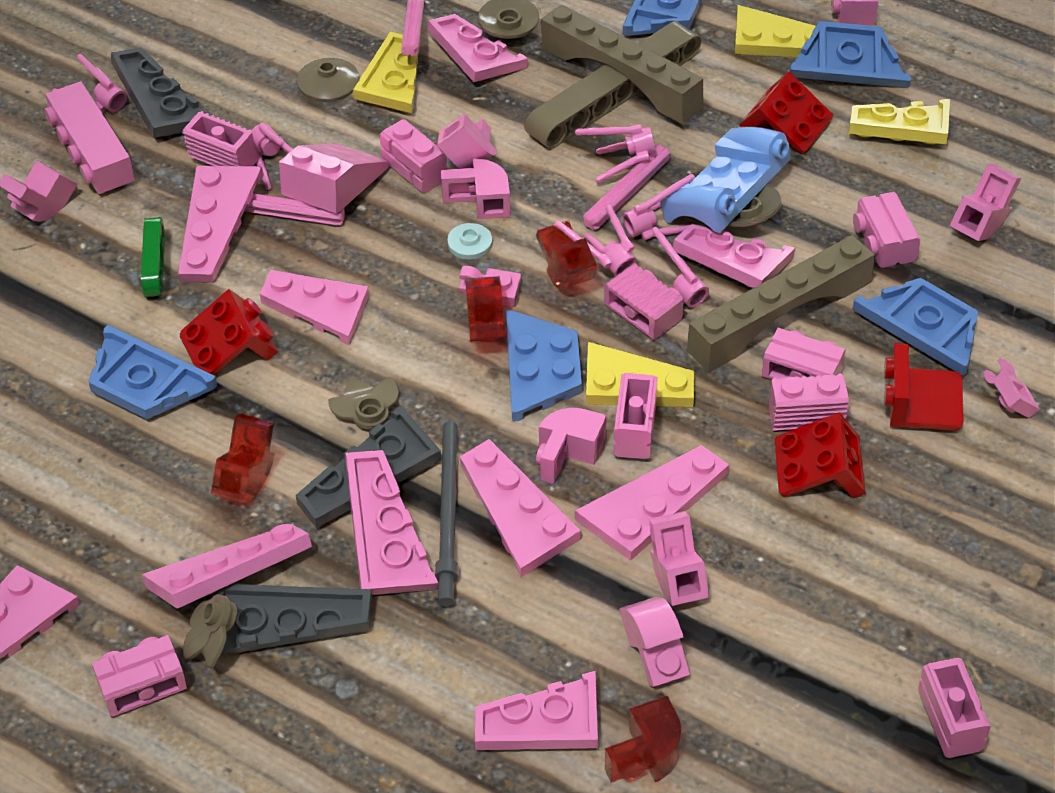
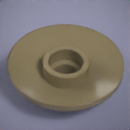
M490 0L481 7L478 21L480 27L492 36L505 39L518 38L529 34L537 27L539 11L528 0Z
M339 58L314 60L306 64L297 76V85L300 92L312 100L321 102L337 101L353 93V89L359 81V73L356 67L350 62Z
M764 186L728 226H754L768 220L781 207L782 201L779 192L772 187Z

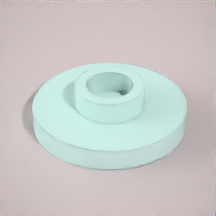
M465 223L456 226L450 231L447 239L450 252L461 259L472 260L483 257L492 247L490 231L476 223Z

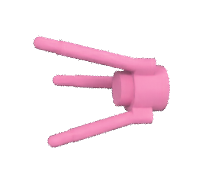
M78 54L77 59L100 82L94 89V96L96 97L94 102L101 113H104L106 109L112 113L121 110L127 101V93L114 84L99 68H95L83 55Z
M260 123L251 130L258 157L256 164L257 166H262L264 173L262 181L266 190H271V183L262 155L273 156L280 149L288 154L293 148L286 144L269 124Z
M641 124L630 127L575 130L576 135L631 134L625 136L626 141L608 145L596 150L597 154H604L628 148L630 155L636 154V156L595 178L597 183L618 174L638 162L649 160L648 153L656 152L650 126L642 128Z
M693 174L686 176L648 201L635 206L632 210L624 212L622 219L628 234L633 238L641 235L644 241L656 237L652 232V227L657 224L654 210L661 207L660 201L693 181L695 176ZM689 225L660 228L659 230L663 235L679 234Z
M611 205L606 206V211L621 241L619 244L617 241H612L604 247L590 233H586L585 238L591 243L590 245L561 221L555 222V226L596 258L605 269L608 268L614 276H617L633 263H636V258L631 253L635 246L628 239Z
M653 227L652 232L682 272L674 281L673 287L683 297V304L685 303L689 308L699 306L707 298L709 288L692 272L657 227Z

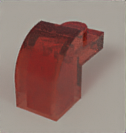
M569 220L562 222L564 225L573 230ZM555 225L537 230L536 237L548 264L546 271L552 283L558 289L594 279L598 266L586 238L573 241Z
M500 276L465 278L470 342H492L505 339Z
M242 413L234 417L230 449L227 453L216 459L211 494L245 504L259 493L270 473L275 453L270 452L273 422Z
M664 696L630 708L629 731L633 738L605 748V772L611 783L620 779L630 780L636 778L648 769L654 781L658 782L668 776L675 768L679 758L681 724L668 696Z

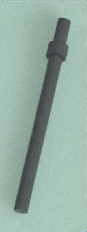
M454 422L443 424L440 547L439 560L435 563V576L439 582L438 604L443 607L453 605L454 582L458 579V563L454 560L457 424Z

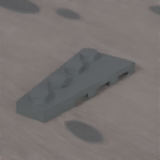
M141 47L111 53V63L153 138L183 132L185 126L198 112L203 111L199 108V101L192 95L187 96L180 90V84L174 78L166 77L163 74V68ZM208 110L203 111L204 114L208 113L209 116H212Z
M401 405L392 412V418L385 424L379 423L369 431V437L358 447L353 445L343 454L344 459L335 467L329 466L296 494L297 505L316 528L351 510L345 463L346 453L383 450L397 484L441 460V450Z
M230 584L217 590L215 594L227 596L237 607L235 623L226 632V642L220 655L369 630L372 605L371 589Z

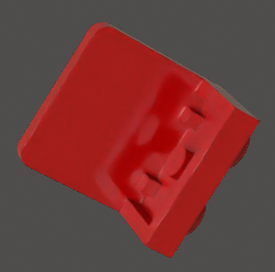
M228 289L181 330L180 338L195 367L215 375L247 347L266 360L271 359L278 353L272 341L274 334L261 321L259 315L262 312L252 299L247 298L244 300Z
M894 343L892 358L885 357L884 379H889V385H885L884 406H890V426L942 430L962 429L964 423L962 375L957 371L909 368V344Z

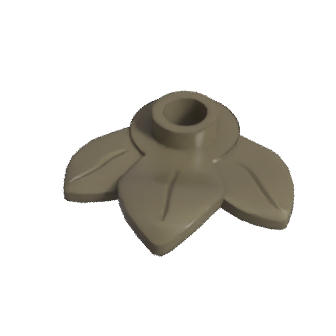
M351 377L345 387L344 396L328 399L329 407L337 417L354 420L355 424L360 428L371 430L379 423L383 425L387 422L389 418L388 410L398 401V387L392 377L382 380L375 387L356 377Z
M217 594L211 600L203 601L194 610L190 618L192 629L186 635L183 645L185 660L190 661L200 653H203L207 666L210 668L215 666L226 642V632L232 628L237 616L236 604L230 601L227 596Z

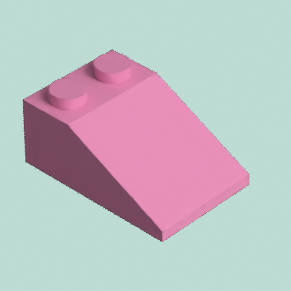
M337 143L299 145L279 161L281 195L337 214L390 167V161Z

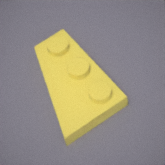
M738 5L735 54L798 57L807 39H810L816 26Z
M390 31L354 87V99L412 113L419 50L415 57H412L410 54L404 56L401 52L403 34Z
M950 99L939 100L938 105L924 106L922 101L910 102V106L905 108H896L890 103L852 106L849 134H856L865 138L872 136L890 138L894 141H919L929 145L937 143L947 144Z
M588 342L586 404L617 405L621 374L633 373L658 377L656 406L693 407L694 371Z

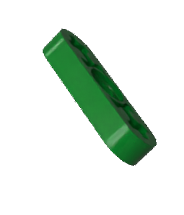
M162 217L144 218L141 283L144 297L162 296L165 231Z

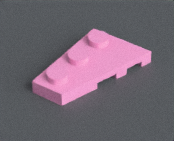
M456 14L428 21L427 31L473 82L527 68L528 58L521 53L516 56L507 51L506 44L499 40L493 43L482 36L483 30Z
M690 224L673 242V248L677 253L744 283L751 288H755L775 277L793 259L795 252L794 247L783 245L782 250L764 246L765 241L753 238L751 242L735 240L729 232L721 231V233L714 232L711 228Z
M270 270L260 292L262 304L293 319L302 318L313 323V328L322 333L327 330L339 336V341L347 345L351 343L369 298L368 286Z
M595 671L582 674V679L564 685L562 681L547 685V690L526 696L519 693L475 706V750L598 748Z

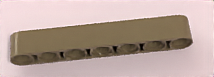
M674 21L638 44L681 66L698 53L702 40L700 36L679 22ZM605 64L534 109L528 115L524 129L542 144L553 149L576 135V129H585L640 93L641 90L624 74Z

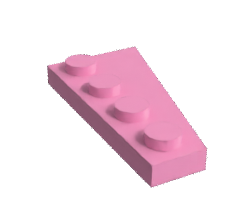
M262 166L196 167L178 271L180 282L215 281L230 249L229 242L233 234L237 233L242 223L241 216L245 208L250 206L254 197V188L257 183L260 184L263 178Z
M490 439L460 456V466L478 499L483 502L492 525L496 526L507 553H510L515 561V568L520 577H523L580 540L581 530Z
M700 445L575 510V520L631 561L652 542L649 519L687 511L728 475L729 464Z
M384 451L346 453L345 463L360 589H371L372 595L437 590V578L434 571L432 572L426 559L427 554L422 542H419L415 533L412 518L408 509H405L400 497L399 487Z
M282 524L274 527L269 532L144 573L142 577L148 590L178 609L311 548L312 544L309 533L292 524Z
M17 565L0 583V659L5 656L10 658L22 649L21 643L37 631L42 634L53 626L52 620L64 611L70 613L80 606L78 596Z

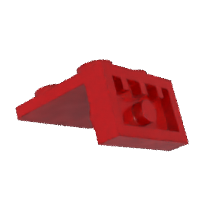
M788 71L764 93L739 126H759L764 128L769 123L776 131L784 133L788 143L800 154H803L832 119L833 113Z
M840 412L775 437L778 490L783 497L834 480L838 487L842 486L852 498L866 494L860 437Z

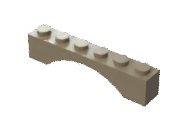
M562 4L540 19L542 49L564 61L572 58H589L613 67L636 84L659 112L681 124H684L703 109L702 77Z
M853 235L843 239L690 322L687 352L710 373L737 358L743 349L763 329L793 308L821 297L837 296L845 298L870 284L875 254Z

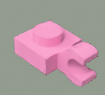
M462 266L459 279H462L459 287L460 292L481 294L480 302L508 307L515 306L521 284L520 273L488 268L486 275H483L475 267Z
M999 358L997 361L1001 366V372L996 376L993 372L985 370L984 377L986 381L997 386L1001 393L999 400L1009 412L1014 413L1016 411L1030 418L1040 408L1025 383L1019 381L1016 377L1014 366L1010 362Z

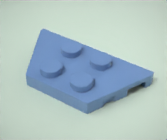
M635 0L623 24L622 35L655 33L674 21L690 29L702 0Z
M819 21L810 39H807L801 53L795 62L791 64L789 70L796 78L908 88L911 82L909 73L904 74L899 66V56L894 48L888 44V38L882 27Z
M922 278L908 281L902 286L882 289L881 296L865 300L862 295L854 299L852 310L952 370L959 372L962 376L966 374L978 316L976 309Z
M506 310L512 422L522 420L523 413L538 406L545 410L554 406L560 400H567L581 394L582 379L577 331L519 312Z
M110 325L104 328L103 345L97 351L95 358L96 366L92 369L89 379L91 392L145 419H150L205 394L217 386L216 376Z

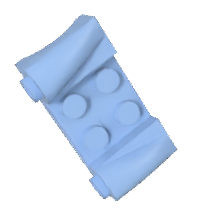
M759 127L731 128L714 145L717 157L690 184H686L660 201L665 222L671 223L677 217L690 216L704 222L714 232L721 233L791 159L786 135L782 132Z

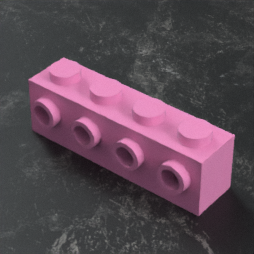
M82 81L45 94L48 107L44 108L46 118L50 126L56 125V132L61 144L68 145L67 149L74 165L80 164V172L86 184L91 183L96 192L101 194L135 181L128 153Z

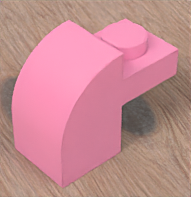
M464 113L439 131L437 146L459 169L473 168V159L489 160L497 154V150L489 142L491 127L484 119L474 124Z
M473 159V168L441 170L443 203L476 201L477 219L510 217L508 176L501 166L489 160Z
M39 161L35 162L24 183L5 173L0 180V187L9 192L6 198L13 201L10 206L38 222L46 221L66 205L78 185Z
M993 163L987 164L974 194L963 196L950 226L977 241L989 239L1001 227L1010 213L1012 207L1009 204L1021 178Z
M565 408L548 415L539 425V449L536 455V464L540 465V480L554 484L566 457L594 465L606 440L607 415L582 408Z
M686 511L649 519L653 546L650 554L654 572L664 597L672 606L708 598L709 593L704 561L694 549L690 516Z
M653 597L619 608L629 644L639 649L649 686L655 687L690 675L680 638L683 637L680 625L672 608L664 598Z

